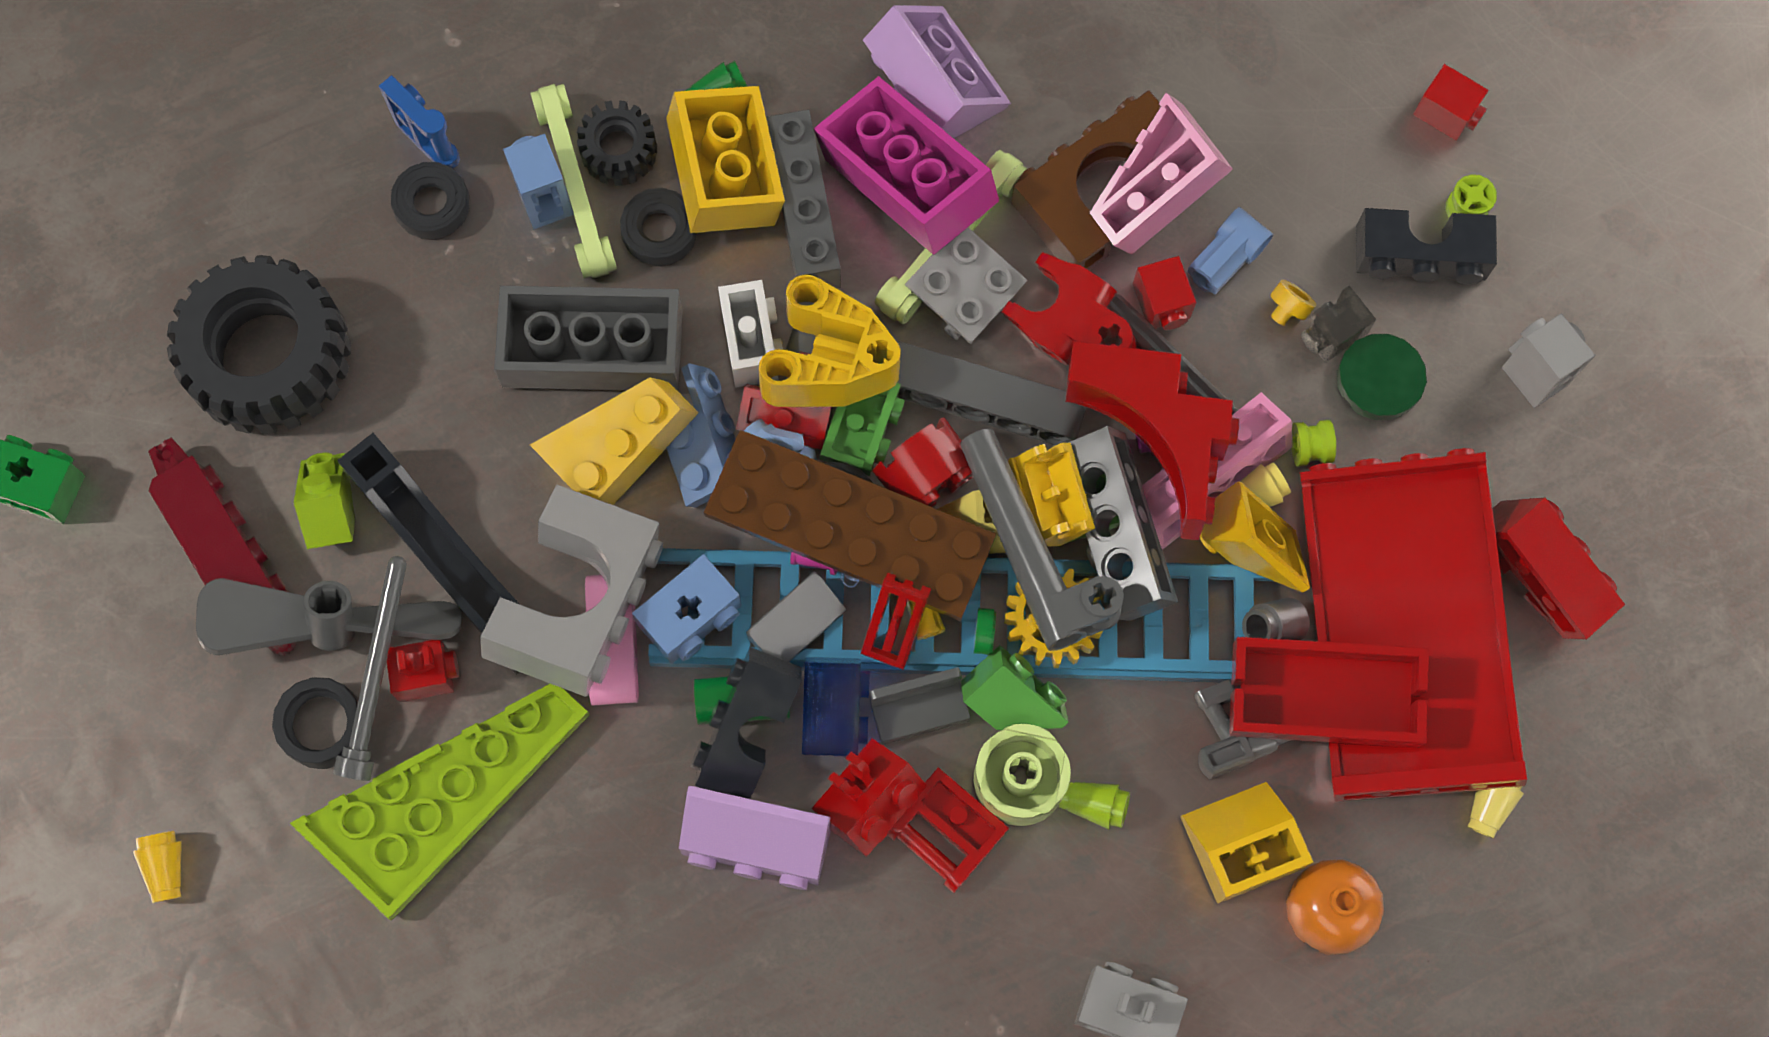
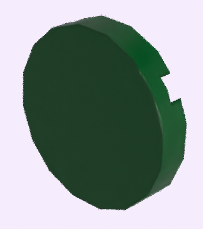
M1370 334L1356 340L1343 354L1337 369V386L1341 396L1345 397L1347 402L1351 404L1350 407L1357 414L1372 420H1393L1409 412L1421 399L1427 383L1426 365L1419 352L1406 340L1391 334Z

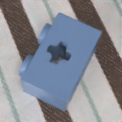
M545 134L537 137H522L516 140L512 146L503 149L533 230L574 215L564 180Z
M703 554L637 608L632 615L638 627L670 664H673L679 658L685 661L696 654L704 645L701 639L716 628L718 631H722L732 624L740 613L737 609L742 604L738 592ZM686 606L691 610L697 609L699 617L694 620L690 616L684 617L682 609Z

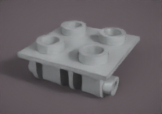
M967 227L935 255L932 254L905 283V286L948 323L944 329L952 338L957 340L962 336L971 344L1028 280Z

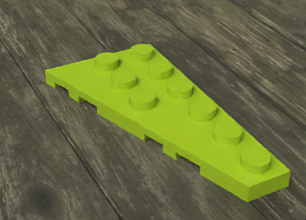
M548 684L505 707V710L480 724L475 723L469 726L456 737L441 745L436 744L372 778L370 783L347 795H340L329 801L327 806L308 816L303 815L290 822V824L382 914L392 921L590 714L563 688Z

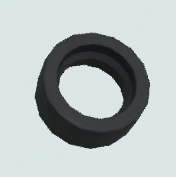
M312 677L295 683L282 694L274 708L272 728L277 744L290 758L304 766L316 769L334 767L337 754H342L343 747L349 746L359 699L345 685L331 678ZM316 697H330L338 701L345 709L347 716V726L342 738L332 747L323 750H312L301 745L296 739L293 730L294 717L299 708L308 700Z

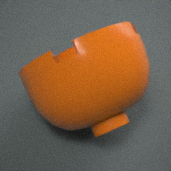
M1342 859L1322 860L1304 869L1293 882L1286 899L1287 917L1295 935L1302 942H1306L1312 948L1319 950L1318 952L1327 955L1347 954L1366 945L1378 931L1384 914L1383 895L1374 877L1360 865Z

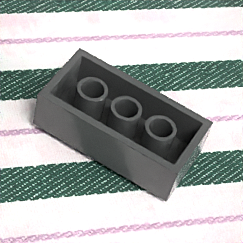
M500 286L494 371L502 388L628 390L651 377L668 381L679 391L683 312L679 289Z

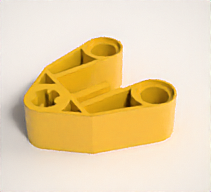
M801 275L792 279L786 290L787 319L794 329L816 335L811 354L804 355L788 350L776 349L763 355L759 362V383L762 398L768 404L777 407H845L893 388L899 380L901 350L896 340L873 310L813 275ZM806 301L814 304L806 306L799 303ZM778 375L788 377L786 380L783 381H775L771 379L774 376Z

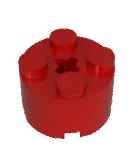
M945 417L939 419L936 428L931 423L894 449L891 455L895 460L889 463L887 468L881 461L873 469V473L884 488L932 508L937 505L936 501L941 497L939 495L940 492L948 488L951 494H953L973 479L972 471L960 446L962 440Z

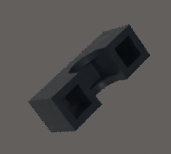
M1365 208L1356 224V273L1369 274L1370 277L1375 279H1388L1399 275L1412 276L1414 280L1422 282L1434 281L1438 278L1456 279L1457 282L1462 284H1475L1482 280L1485 281L1497 265L1496 215L1452 213L1442 229V242L1437 244L1424 243L1412 234L1409 227V210Z
M749 647L744 660L735 659L726 684L733 687L726 702L722 700L717 701L708 726L715 729L709 743L700 741L691 763V768L697 769L695 786L751 799L765 767L766 750L747 742L739 730L747 720L757 716L770 717L784 723L802 682V667Z

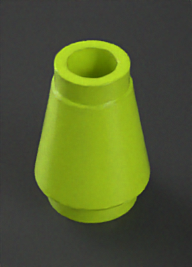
M1069 782L1067 791L1062 800H1060L1059 808L1068 810V812L1110 830L1111 826L1122 828L1128 811L1130 792L1121 790L1120 784Z

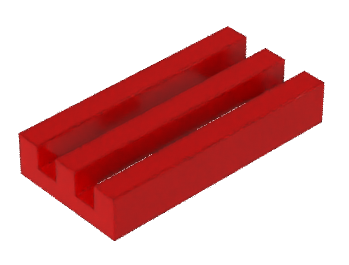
M887 573L883 580L860 654L904 670L931 588L922 586L921 590L913 588L914 582L905 579L903 583L895 581L896 575ZM892 593L899 597L883 647L879 649L874 647L890 594ZM911 600L916 603L899 655H895L891 652L907 602Z

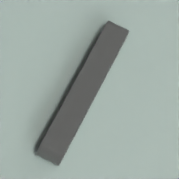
M793 328L785 350L796 353L799 351L812 353L816 335L804 333ZM896 340L901 350L899 380L897 382L901 386L898 398L1055 446L1060 443H1069L1078 438L1087 407L1065 402L1066 391Z

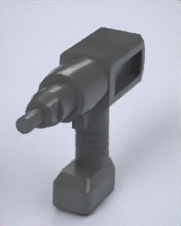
M1231 679L1202 689L1194 695L1199 708L1205 712L1221 739L1219 742L1201 748L1198 753L1199 767L1202 773L1210 780L1252 764L1254 760L1276 751L1278 745L1290 741L1284 739L1229 736L1230 718L1222 705L1231 701V694L1235 689L1234 685H1231Z

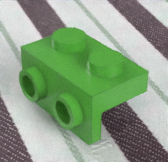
M896 383L888 391L848 406L837 407L819 459L826 462L850 464L861 469L867 476L871 475L874 463L879 464L882 461L884 464L891 440L884 438L888 423L897 425L905 403L904 399L898 398L901 384Z

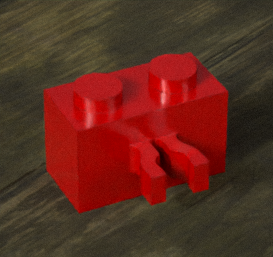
M873 738L858 755L851 751L845 759L850 764L840 776L833 771L827 778L832 785L811 808L815 814L830 817L831 831L866 857L877 844L885 839L888 831L905 811L917 801L919 795L927 787L907 761Z

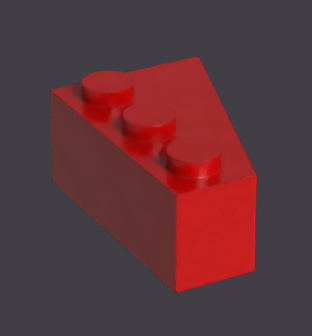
M1546 497L1503 500L1492 508L1501 574L1504 575L1510 570L1529 590L1523 597L1564 639L1587 640L1625 606V603L1616 593L1617 586L1610 576L1599 570L1590 558L1591 552L1589 547L1583 540L1572 534L1563 522L1564 515L1562 511L1552 501L1547 500Z

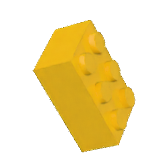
M759 86L674 92L666 119L690 232L700 233L775 226L785 199Z

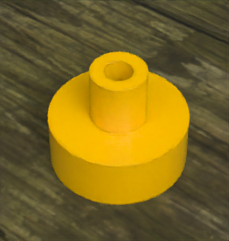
M1284 279L1278 283L1270 294L1271 298L1278 304L1271 317L1282 326H1285L1292 316L1306 320L1317 306L1316 302L1305 291Z

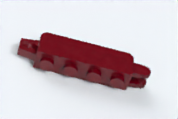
M172 437L150 449L148 452L158 476L151 480L148 491L204 585L212 580L223 578L289 592L277 573L270 576L262 563L269 558L256 537L253 536L247 539L240 526L247 522L233 500L225 503L218 490L225 487L213 466L208 464L203 467L192 455L189 457ZM294 642L267 648L272 650L274 654L279 656L283 654L285 656L287 653L290 654V651H294L293 647L296 644Z

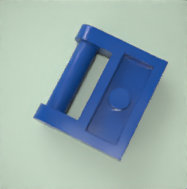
M391 75L379 85V89L395 125L432 162H439L453 169L456 168L460 161V155L455 145L449 142L446 134L447 122L444 115L435 109L426 110L423 107L426 102L420 93L409 83L403 87Z

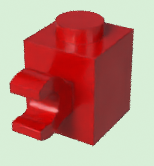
M428 640L389 648L386 663L390 693L399 702L454 693L452 679L459 678L457 656L454 650L448 651L442 640Z

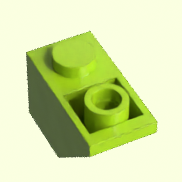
M322 452L310 456L307 460H301L293 503L307 549L353 541L355 513L349 476L337 461L346 453L332 455L331 453Z

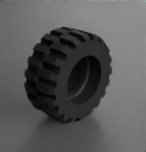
M257 255L255 256V262H248L243 256L231 259V266L221 269L218 264L207 270L210 276L200 283L195 279L186 288L190 296L186 301L179 299L173 309L178 320L169 322L167 337L173 343L167 347L169 361L175 367L173 373L204 412L207 411L215 421L223 426L231 424L236 431L251 433L254 426H256L262 434L276 433L277 425L285 424L288 430L301 426L299 418L308 413L314 418L321 413L323 408L320 406V403L325 398L334 400L340 391L335 383L337 378L343 380L347 376L349 364L344 357H348L351 354V341L346 334L348 327L342 314L326 288L321 286L317 277L308 270L300 271L294 262L281 259L278 265H276L271 256ZM264 315H281L296 321L298 324V335L295 346L289 356L279 366L269 372L256 376H237L228 373L224 369L223 358L226 345L240 326Z

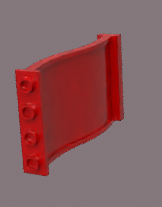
M1459 448L1447 452V456L1428 458L1427 454L1414 453L1401 457V461L1382 463L1381 459L1368 458L1355 462V466L1337 468L1335 464L1322 463L1311 466L1309 471L1300 472L1318 641L1429 648L1428 691L1419 697L1411 696V704L1416 700H1428L1426 744L1418 748L1329 742L1335 802L1525 787L1527 773L1514 692L1497 539L1486 465V452L1475 453L1474 449Z

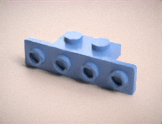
M689 363L683 366L681 370L693 406L699 413L667 447V451L685 505L696 508L709 501L736 439L734 436V422L726 412L720 395L722 388L718 377L710 368Z

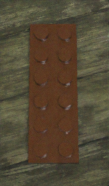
M741 429L703 512L705 517L878 588L882 587L887 573L896 575L895 581L903 583L905 579L914 582L913 588L921 590L922 586L931 588L926 607L961 621L996 537L994 532Z

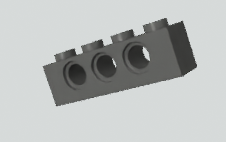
M803 110L767 116L768 129L785 199L782 212L795 277L813 275L839 289L841 288V268L810 111Z
M1106 426L1069 442L1073 449L1095 526L1094 530L1086 533L1089 543L1086 547V554L1091 566L1098 572V576L1111 577L1122 587L1124 599L1120 619L1131 621L1178 603L1126 433ZM1105 473L1107 479L1106 486L1098 493L1096 489L1097 481ZM1118 515L1120 526L1118 531L1111 536L1109 525L1111 520ZM1131 558L1133 570L1130 576L1125 579L1122 568L1125 561ZM1101 601L1104 609H1109L1110 602L1103 603Z

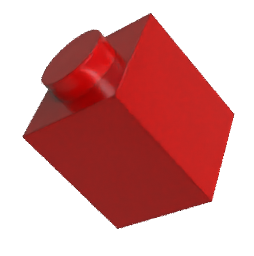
M1444 64L1422 96L1413 115L1457 141L1466 127L1474 131L1487 108L1483 107L1481 103L1489 90Z
M1179 255L1137 268L1132 285L1145 319L1155 329L1163 327L1164 330H1173L1186 324L1188 319L1191 318L1197 302Z

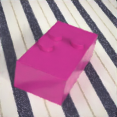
M879 76L813 128L824 159L933 255L999 202L991 169Z

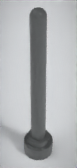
M394 556L388 561L349 746L343 747L342 754H337L333 774L337 776L364 781L371 780L375 761L370 760L372 751L367 749L407 567L405 559L400 556Z

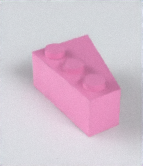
M1167 92L1159 103L1161 108L1147 130L1143 129L1137 137L1136 142L1138 144L1124 166L1120 165L1090 211V214L1112 244L1129 254L1137 251L1233 170L1185 106Z

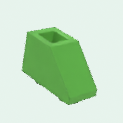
M1001 645L994 649L990 655L961 680L963 702L996 730H1003L1014 724H1031L1043 729L1063 728L1069 723L1065 707L1067 699L1062 691L1050 681L1044 684L1034 675V669L1022 655L1017 652L1011 655Z

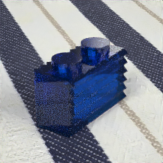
M805 658L802 755L844 757L851 751L858 755V745L868 743L869 716H859L860 698H869L870 670H861V658Z

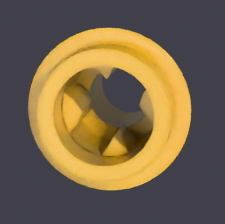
M175 831L136 838L137 850L133 851L148 892L151 894L152 903L181 897V841L176 842Z

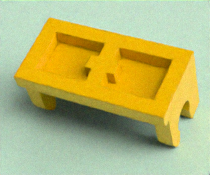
M1060 443L1049 450H1046L1045 444L1027 450L1015 458L1007 460L1047 546H1061L1095 529L1071 443Z

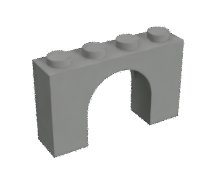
M556 484L538 521V544L591 564L603 576L608 590L595 607L583 614L572 617L549 616L500 597L481 635V658L587 697L593 682L601 684L607 673L611 657L606 656L611 643L619 645L625 634L629 618L624 617L629 605L637 606L646 585V580L642 579L647 566L655 568L660 558L664 543L658 541L659 522Z

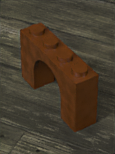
M1150 90L1137 99L1131 96L1124 100L1116 108L1113 116L1104 122L1099 119L1090 124L1083 131L1082 138L1070 146L1065 143L1056 148L1048 157V162L1038 169L1034 167L1028 168L1015 183L1011 204L1058 259L1081 265L1089 270L1109 256L1112 242L1080 198L1077 180L1088 168L1097 163L1112 160L1127 161L1138 144L1136 142L1137 137L1143 129L1147 130L1161 108L1160 102Z

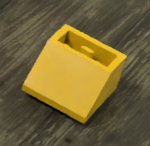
M1267 782L1180 816L1217 904L1301 871L1313 863L1294 817Z

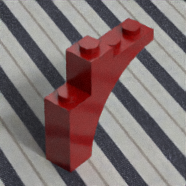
M1073 341L1065 402L1082 405L1111 417L1136 434L1150 448L1160 461L1173 486L1179 506L1181 538L1199 540L1204 524L1212 525L1214 517L1215 497L1207 496L1208 483L1215 484L1218 461L1224 460L1228 445H1236L1238 439L1239 418H1232L1233 400L1186 395L1188 372L1180 371L1182 354Z

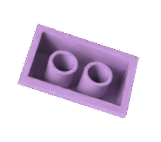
M893 5L863 39L872 53L873 62L886 73L893 83L894 89L952 138L960 136L1002 112L1011 104L943 6Z
M689 786L686 795L679 850L682 855L689 856L687 863L693 866L715 870L716 863L734 866L733 874L741 877L761 880L762 873L779 876L780 885L807 890L808 883L819 885L831 832L830 817Z

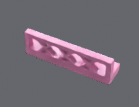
M1262 392L1232 415V418H1239L1236 445H1228L1224 460L1218 461L1215 484L1208 483V497L1216 498L1236 482L1245 478L1260 464L1265 467L1292 448V420ZM1164 469L1142 485L1162 550L1181 536L1178 502L1173 486Z

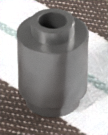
M1283 598L1253 606L1243 618L1242 630L1245 637L1302 640L1309 630V616L1306 608L1300 601L1294 598Z

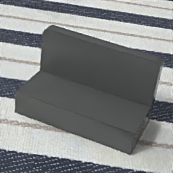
M957 667L871 690L870 705L881 744L885 745L970 722L971 718L967 704L963 702L960 668Z

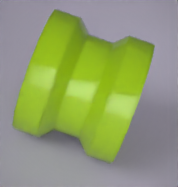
M1471 174L1461 178L1446 201L1448 217L1450 218L1452 213L1488 215L1497 200V191L1494 184L1488 178L1481 175Z
M1320 420L1316 425L1311 426L1304 422H1294L1292 424L1291 450L1296 466H1307L1310 461L1318 460L1321 463L1333 464L1335 462L1336 436L1331 420Z

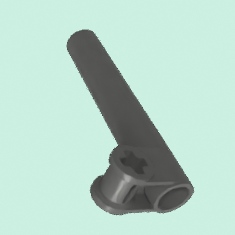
M982 429L965 437L961 441L960 446L1049 651H1056L1069 647L1085 637L1116 625L1120 619L1124 599L1123 589L1119 583L1111 577L1099 576L1067 589L993 429ZM1100 597L1103 603L1110 602L1109 609L1103 610L1100 604L1093 605L1094 598Z

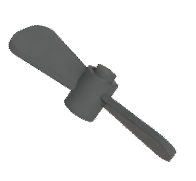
M219 578L207 583L198 596L196 632L201 646L210 654L218 656L310 640L319 649L334 651L347 646L353 640L355 631L373 633L379 606L352 607L350 591L346 586L335 581L319 582L310 587L304 596ZM446 601L399 604L392 635L430 640L451 638L458 634L461 629L462 610L456 604Z

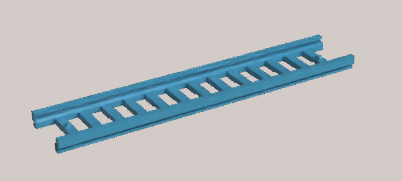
M663 548L657 564L691 565L704 554L713 565L735 566L734 589L740 595L742 606L737 609L740 614L733 622L732 646H705L704 637L701 639L704 645L691 658L685 661L679 658L673 664H670L654 644H649L648 656L650 666L731 669L735 659L744 660L749 647H751V642L748 640L746 632L752 627L754 567H781L780 601L799 585V568L815 567L798 564L791 565V552ZM987 557L981 573L1008 574L1007 598L1009 595L1020 597L1015 590L1018 580L1009 559ZM1053 559L1061 577H1064L1069 568L1074 570V576H1098V572L1091 566L1089 560ZM1125 561L1122 573L1123 577H1129L1133 570V562ZM1166 562L1171 578L1188 579L1189 659H1163V609L1143 616L1144 658L1117 657V623L1111 628L1103 630L1100 639H1098V657L1079 656L1078 662L1073 665L1065 656L1062 657L1059 668L1053 667L1049 657H1045L1040 666L1035 665L1036 655H1024L1023 657L1034 669V675L1039 678L1215 683L1228 679L1232 680V661L1209 660L1208 580H1234L1235 640L1237 637H1245L1242 630V621L1246 613L1254 606V581L1272 580L1233 564ZM826 569V584L844 606L843 581L845 574L842 576V572L837 571L835 576L830 575V570ZM981 573L961 619V653L934 652V637L917 640L916 637L915 652L910 653L908 662L904 670L862 655L860 654L861 650H842V615L824 631V649H804L789 663L802 667V671L934 674L959 667L961 675H968L988 656L973 653L977 610L980 607ZM871 585L870 622L881 588ZM889 601L874 647L882 649L888 632ZM1026 605L1024 607V619H1026ZM1007 606V613L1015 611ZM688 607L687 616H690L693 620L698 618V610H691ZM1007 625V651L1011 655L1015 652L1019 653L1023 643L1021 640L1013 642L1008 640V634L1015 628V625ZM892 651L891 653L899 655L900 651Z

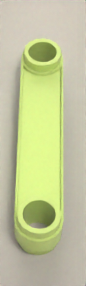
M552 84L538 88V91L531 92V97L540 126L548 124L582 240V243L574 245L583 279L608 275L610 271L617 270L608 236L601 238L598 236L565 119L572 118L573 114L564 84L557 86Z
M998 150L986 164L992 171L999 199L1003 195L1008 198L1012 196L1015 183L1023 172L1027 170L1023 166V162L1002 150ZM990 208L986 213H984L968 228L974 231V229L979 225V223L984 219V217L989 213V211L992 208ZM926 248L900 279L893 276L884 284L874 302L882 313L893 321L900 322L902 325L911 319L922 303V300L908 289L905 283L932 255Z

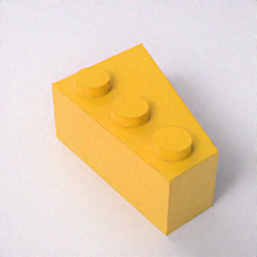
M650 377L533 442L530 446L573 491L614 505L699 412L668 381Z

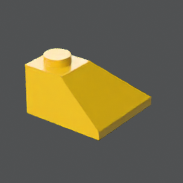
M1240 481L1215 498L1212 525L1204 524L1200 536L1201 542L1211 553L1215 554L1218 552L1235 566L1302 593L1310 588L1297 532L1291 525Z

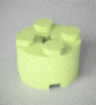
M1031 724L1011 725L988 739L979 752L973 776L978 801L1003 823L1026 826L1041 822L1055 811L1060 804L1059 801L1062 800L1067 791L1071 775L1070 762L1062 746L1049 731ZM1018 766L1027 768L1026 775L1033 778L1027 779L1025 785L1016 783V776L1010 774L1015 773Z

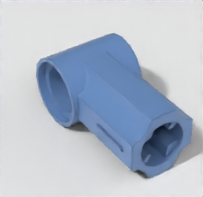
M1238 207L1220 226L1215 234V239L1191 263L1187 272L1199 288L1216 295L1245 263H1252L1260 255L1274 234L1244 209Z

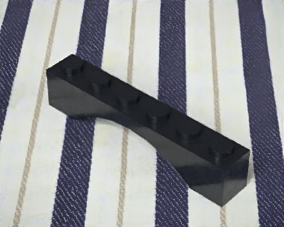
M374 432L337 460L349 478L481 634L500 597L519 604L452 528ZM512 669L516 675L519 673V671Z

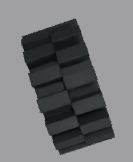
M619 100V108H614L612 101H606V110L601 111L598 105L591 108L593 117L591 118L585 114L581 119L583 127L578 126L577 129L579 139L577 144L584 167L588 168L589 174L595 178L599 175L600 182L607 185L610 178H613L615 186H622V178L628 177L631 184L637 181L636 173L639 172L644 177L648 173L647 164L654 165L656 160L654 153H657L654 128L651 125L649 116L646 113L642 115L640 107L635 104L629 110L627 101ZM615 131L629 133L634 139L632 148L621 155L605 153L601 148V142L607 134Z

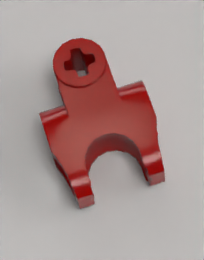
M1044 252L1040 254L1035 263L1046 277L1059 285V295L1056 302L1046 310L1033 312L1015 302L1008 301L1001 311L1005 318L1020 329L1036 348L1067 366L1070 362L1073 341L1106 345L1104 339L1107 336L1114 339L1119 335L1122 343L1118 347L1137 349V341L1129 323L1123 317L1107 308L1117 294L1116 289L1083 266L1066 262Z

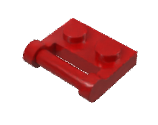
M938 767L925 781L927 787L919 795L917 801L905 811L888 831L887 836L893 841L898 838L946 881L943 885L952 893H955L1008 832L1009 827ZM917 814L966 855L965 859L958 866L910 825Z

